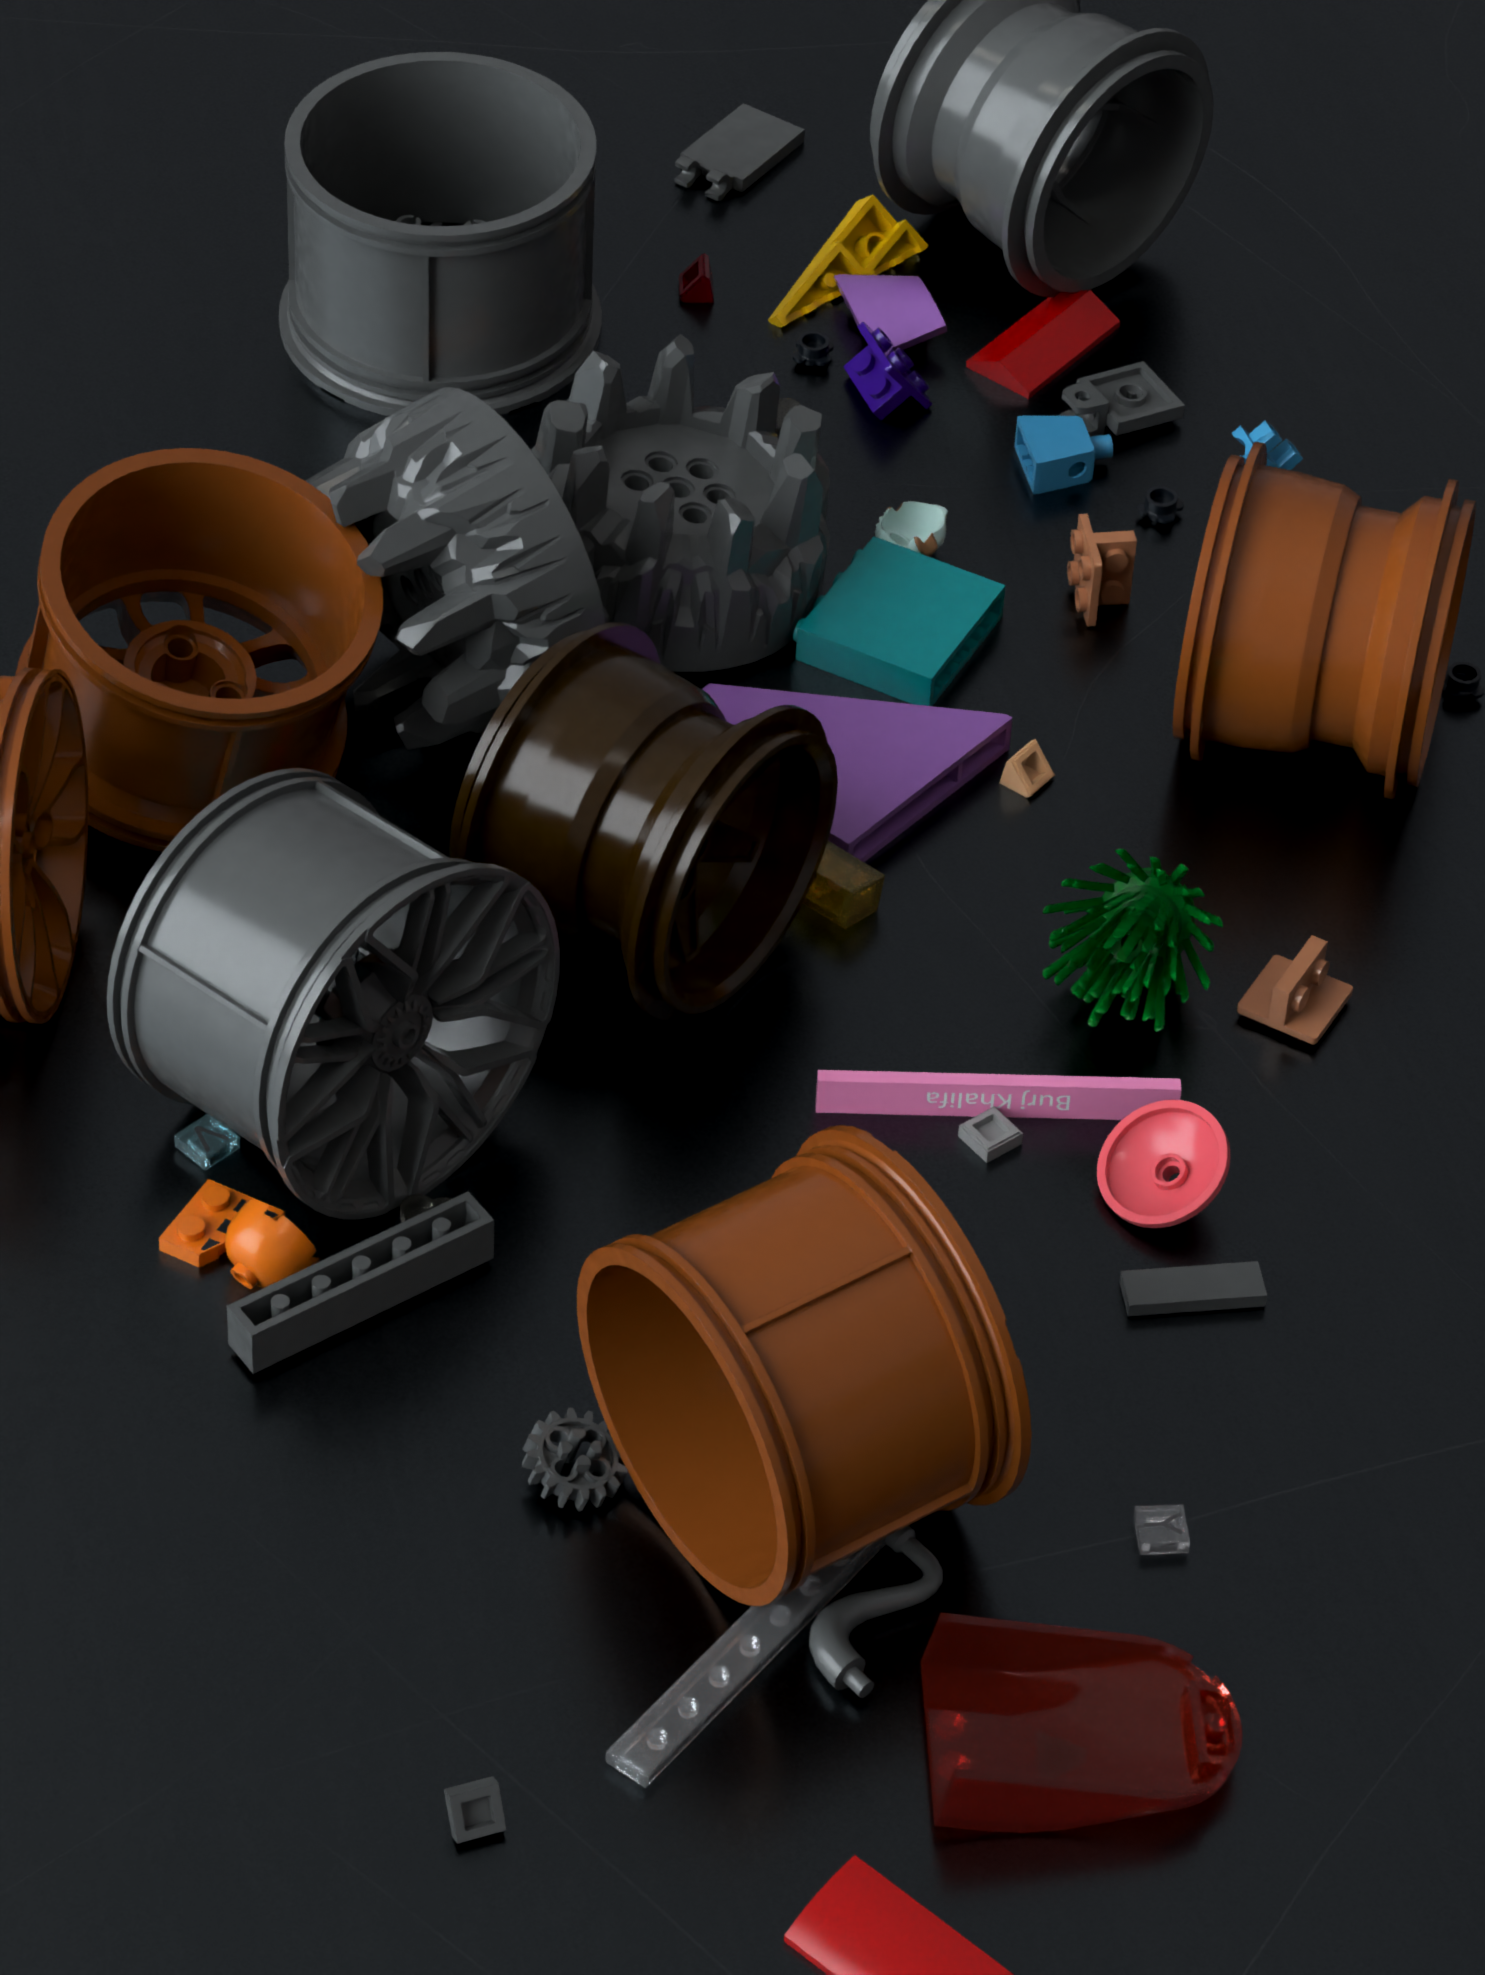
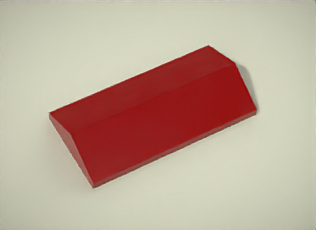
M1080 290L1076 293L1061 292L1055 297L1045 299L966 361V367L1030 399L1120 327V320L1091 290Z

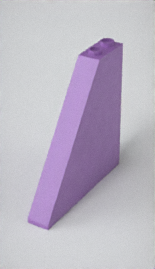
M709 683L702 688L714 700L726 721L733 725L780 705L799 706L814 714L821 722L828 745L831 747L835 757L838 776L836 808L822 861L846 876L1010 748L1012 717L1002 713Z

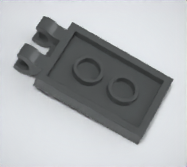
M743 103L681 152L680 157L675 162V166L681 168L682 172L674 179V182L688 188L701 175L705 176L706 180L713 182L712 187L705 192V196L716 201H721L732 189L742 193L804 142L805 129Z

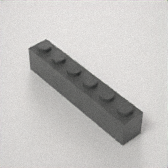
M469 1191L227 1305L228 1344L253 1374L493 1259L494 1219Z

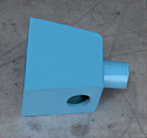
M1017 416L1014 448L1033 495L1089 483L1093 479L1095 460L1108 459L1113 456L1111 436L1109 434L1090 436L1083 418L1079 416Z

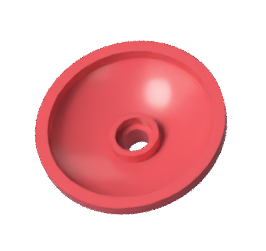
M1162 1100L1142 1106L1122 1119L1108 1135L1102 1146L1097 1163V1181L1102 1197L1116 1215L1136 1226L1164 1228L1185 1222L1203 1211L1221 1190L1230 1167L1229 1141L1217 1119L1205 1108L1195 1103L1184 1100ZM1180 1173L1177 1178L1169 1182L1172 1175Z

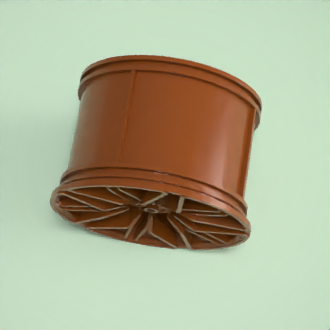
M846 1125L830 1126L810 1136L802 1144L797 1155L783 1162L775 1170L771 1179L650 1236L632 1234L622 1237L611 1244L593 1251L586 1258L581 1268L577 1286V1317L582 1350L597 1402L620 1457L648 1508L681 1554L710 1584L739 1603L749 1606L769 1604L781 1596L797 1590L810 1575L936 1511H949L966 1503L971 1505L996 1503L1013 1493L1024 1478L1030 1458L1032 1437L1028 1392L1022 1365L1015 1353L1006 1326L1007 1319L996 1292L964 1232L928 1182L896 1150L892 1151L867 1131Z

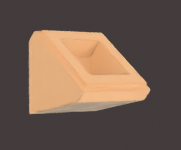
M1036 739L1028 742L1006 761L999 782L1025 798L1031 797L1055 776Z

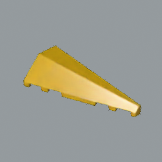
M873 194L856 201L769 317L768 321L781 328L828 301L841 296L834 280V275H878L911 256L924 251L929 245L906 219L897 222Z

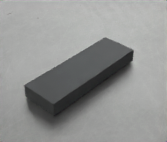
M1258 1261L1126 1270L1120 1273L1119 1283L1128 1316L1266 1306L1267 1292Z

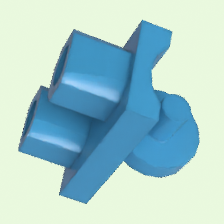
M1266 420L1251 433L1246 431L1241 425L1232 432L1234 438L1245 446V455L1242 456L1244 463L1255 442L1266 444L1267 466L1291 470L1303 460L1297 448L1288 439L1280 443L1282 438Z

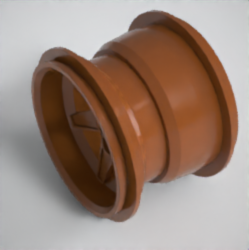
M1255 442L1245 463L1242 456L1230 455L1217 487L1202 544L1186 621L1176 683L1173 737L1174 739L1186 741L1190 736L1191 759L1202 761L1209 741L1241 748L1294 753L1311 748L1314 740L1353 748L1367 773L1385 776L1384 798L1394 799L1400 775L1407 776V785L1419 786L1448 668L1475 524L1477 502L1465 499L1462 507L1457 506L1459 480H1448L1442 499L1423 496L1405 511L1398 513L1362 506L1361 496L1344 484L1298 471L1267 466V448L1265 443Z

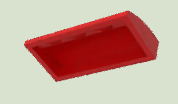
M856 1855L848 1860L817 1892L784 1935V1942L827 1975H1014Z

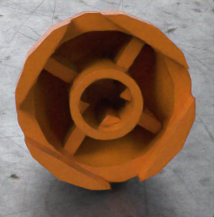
M255 1199L248 1200L235 1214L228 1225L225 1236L226 1253L234 1265L230 1272L239 1283L249 1289H252L255 1285L265 1288L319 1262V1258L312 1257L317 1251L315 1246L295 1224L284 1215H281L277 1220L266 1215L265 1212L270 1206Z

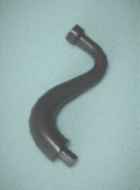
M909 1525L887 1536L885 1543L894 1552H903L921 1569L923 1576L912 1583L863 1591L838 1599L819 1612L810 1628L809 1649L815 1665L827 1681L838 1691L849 1687L860 1698H864L874 1688V1682L863 1673L866 1665L865 1659L858 1654L849 1641L850 1633L865 1621L926 1601L938 1591L943 1582V1569L938 1559L916 1539V1532Z

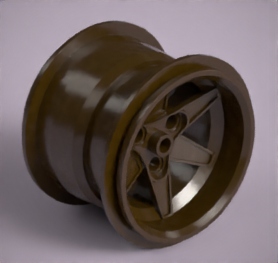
M609 622L589 630L576 632L554 644L523 673L505 696L487 725L465 773L452 819L449 855L450 858H460L474 863L495 864L508 868L525 878L540 891L548 903L555 920L560 941L578 948L591 949L614 946L622 950L629 988L637 1006L644 1013L656 1019L664 1021L679 1020L691 1014L712 1010L735 995L759 971L789 929L811 887L828 842L836 808L838 787L837 765L831 747L828 745L822 724L814 714L799 706L780 705L733 725L726 721L723 713L707 692L660 664L657 650L646 633L630 624Z

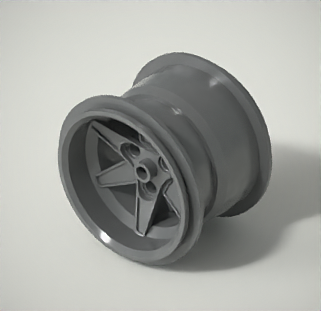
M928 0L911 20L896 44L886 64L874 99L870 123V143L875 173L885 195L903 210L914 214H938L962 206L973 227L1003 250L1006 266L1015 281L1029 292L1038 296L1055 297L1061 292L1076 293L1080 290H1091L1115 278L1137 261L1165 230L1186 198L1202 164L1211 134L1214 103L1207 63L1197 44L1176 30L1151 28L1137 31L1106 15L1080 13V0Z

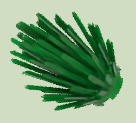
M1120 848L1116 849L1115 852L1127 864L1126 866L1131 872L1125 874L1105 863L1089 867V869L1096 873L1115 879L1113 883H1100L1066 878L1061 883L1063 887L1105 892L1102 897L1049 904L1043 909V914L1063 911L1065 914L1088 913L1074 922L1052 931L1049 940V947L1051 949L1061 946L1062 954L1087 936L1089 937L1046 967L1042 975L1044 979H1049L1055 975V984L1059 986L1077 968L1088 966L1087 970L1071 987V992L1079 999H1084L1087 1003L1100 997L1087 1021L1091 1027L1098 1026L1102 1016L1107 1013L1118 993H1121V997L1125 998L1120 1016H1124L1126 1020L1135 1019L1143 987L1145 985L1148 989L1149 986L1142 1021L1155 1018L1154 1030L1158 1032L1165 1025V996L1170 990L1171 978L1173 979L1175 993L1180 994L1181 1002L1185 1003L1189 998L1181 958L1183 950L1203 988L1208 990L1210 985V979L1201 964L1190 938L1193 935L1208 952H1213L1214 943L1195 924V918L1205 924L1211 925L1210 923L1221 928L1223 927V922L1220 917L1194 906L1193 898L1205 897L1200 888H1187L1185 884L1182 886L1179 883L1189 871L1188 867L1179 864L1169 876L1165 873V870L1161 869L1160 859L1149 857L1151 868H1141L1126 849Z

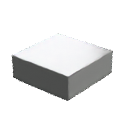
M992 1107L960 1124L958 1137L988 1163L1021 1145L1023 1133L996 1107Z

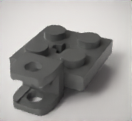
M1142 361L1078 378L1076 384L1063 389L1061 399L1072 409L1061 413L1059 416H1079L1083 418L1090 436L1103 435L1106 425L1118 436L1183 418L1185 405L1149 366Z

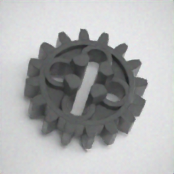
M568 1408L564 1418H561L555 1411H551L545 1422L538 1420L535 1423L522 1449L527 1452L522 1461V1467L533 1469L528 1479L529 1484L541 1483L544 1486L540 1495L543 1499L552 1494L558 1496L557 1502L560 1508H563L568 1500L574 1501L578 1511H583L588 1500L596 1508L601 1507L606 1496L613 1498L616 1495L628 1472L611 1435L606 1432L608 1428L605 1420L599 1425L592 1422L593 1412L589 1410L583 1418H577L574 1408ZM552 1442H557L559 1445L556 1446ZM582 1442H590L591 1445L586 1455H581L577 1458L569 1476H560L565 1463H570L574 1460ZM595 1472L600 1477L592 1475V1473Z

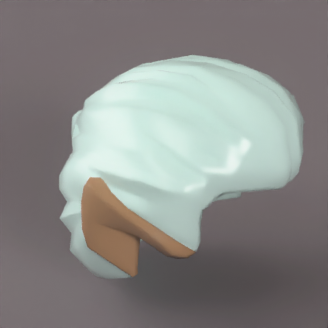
M916 501L902 502L896 511L892 507H888L884 515L879 517V523L876 524L875 537L931 557L944 543L947 531L946 518L948 510L937 504Z

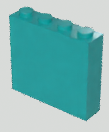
M873 536L863 550L858 549L855 552L848 568L836 575L829 591L817 598L810 614L798 621L793 633V640L797 642L795 660L910 704L933 706L1003 617L1006 585Z

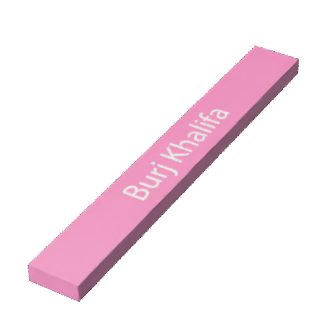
M818 1070L815 1103L816 1113L975 1117L992 1107H996L1005 1117L1122 1120L1131 1112L1147 1104L1162 1100H1180L1182 1089L1181 1079Z

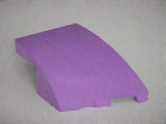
M834 275L838 289L847 308L850 309L857 326L865 322L873 331L879 327L892 341L893 346L891 348L894 351L899 347L905 350L947 332L946 323L930 292L919 276Z

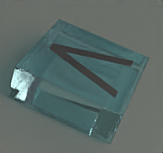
M208 1114L174 1135L175 1147L205 1171L240 1148V1137Z

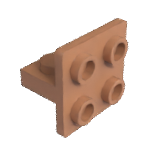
M1079 514L1077 529L1071 530L1070 540L1074 561H1068L1067 577L1069 585H1075L1076 610L1077 612H1083L1086 625L1090 627L1096 626L1098 606L1130 603L1137 539L1134 530L1093 533L1088 514Z
M1311 935L1293 961L1280 955H1274L1238 1002L1237 1012L1315 1045L1352 996L1353 986L1327 975L1330 965L1329 961L1325 960L1328 941Z

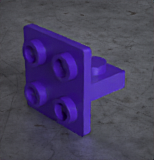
M865 322L860 323L857 328L867 341L868 346L843 367L872 413L880 420H883L910 396L914 397L925 409L933 405L925 393L929 389L928 384L915 370L911 372L910 368L914 366V363L904 350L899 347L894 351L891 348L893 346L892 341L879 327L873 331Z

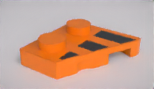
M208 1179L159 1237V1251L199 1268L218 1259L221 1254L226 1252L225 1236L228 1225L241 1207L248 1200L255 1198ZM269 1205L270 1207L265 1212L266 1215L275 1220L281 1215L285 1216V1211Z

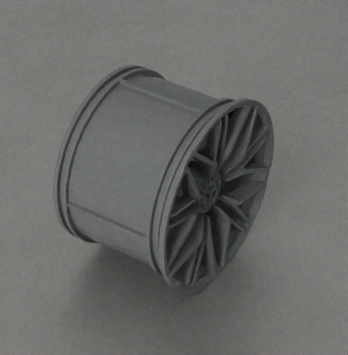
M418 52L375 59L330 77L307 94L295 108L288 121L284 141L287 177L289 280L280 300L279 328L284 348L297 368L315 385L345 400L346 403L385 416H389L429 393L444 387L460 388L487 403L499 415H503L534 402H540L573 381L577 370L592 351H596L602 326L600 300L593 285L597 140L592 122L582 105L560 85L531 69L493 57L458 52Z
M305 768L276 770L251 778L211 802L175 836L148 872L126 913L111 959L107 986V1018L110 1034L122 1062L133 1075L167 1098L176 1102L195 1105L263 1150L268 1160L279 1171L286 1186L306 1205L326 1216L343 1220L377 1217L414 1199H419L450 1177L485 1142L513 1104L536 1062L537 1052L543 1040L547 1024L552 1018L560 974L558 932L549 905L540 891L525 878L508 868L495 864L474 863L460 858H449L381 817L373 805L361 793L329 774Z

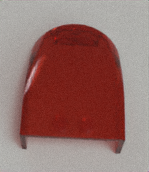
M940 1613L920 1662L934 1825L995 1832L1027 1833L1056 1831L1125 1821L1196 1805L1214 1795L1224 1785L1237 1762L1243 1738L1238 1709L1231 1694L1217 1676L1211 1680L1203 1671L1191 1663L1194 1656L1158 1639L1135 1634Z

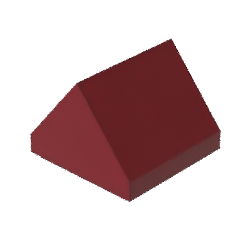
M706 253L701 254L679 274L680 300L684 303H714L713 277L709 256Z

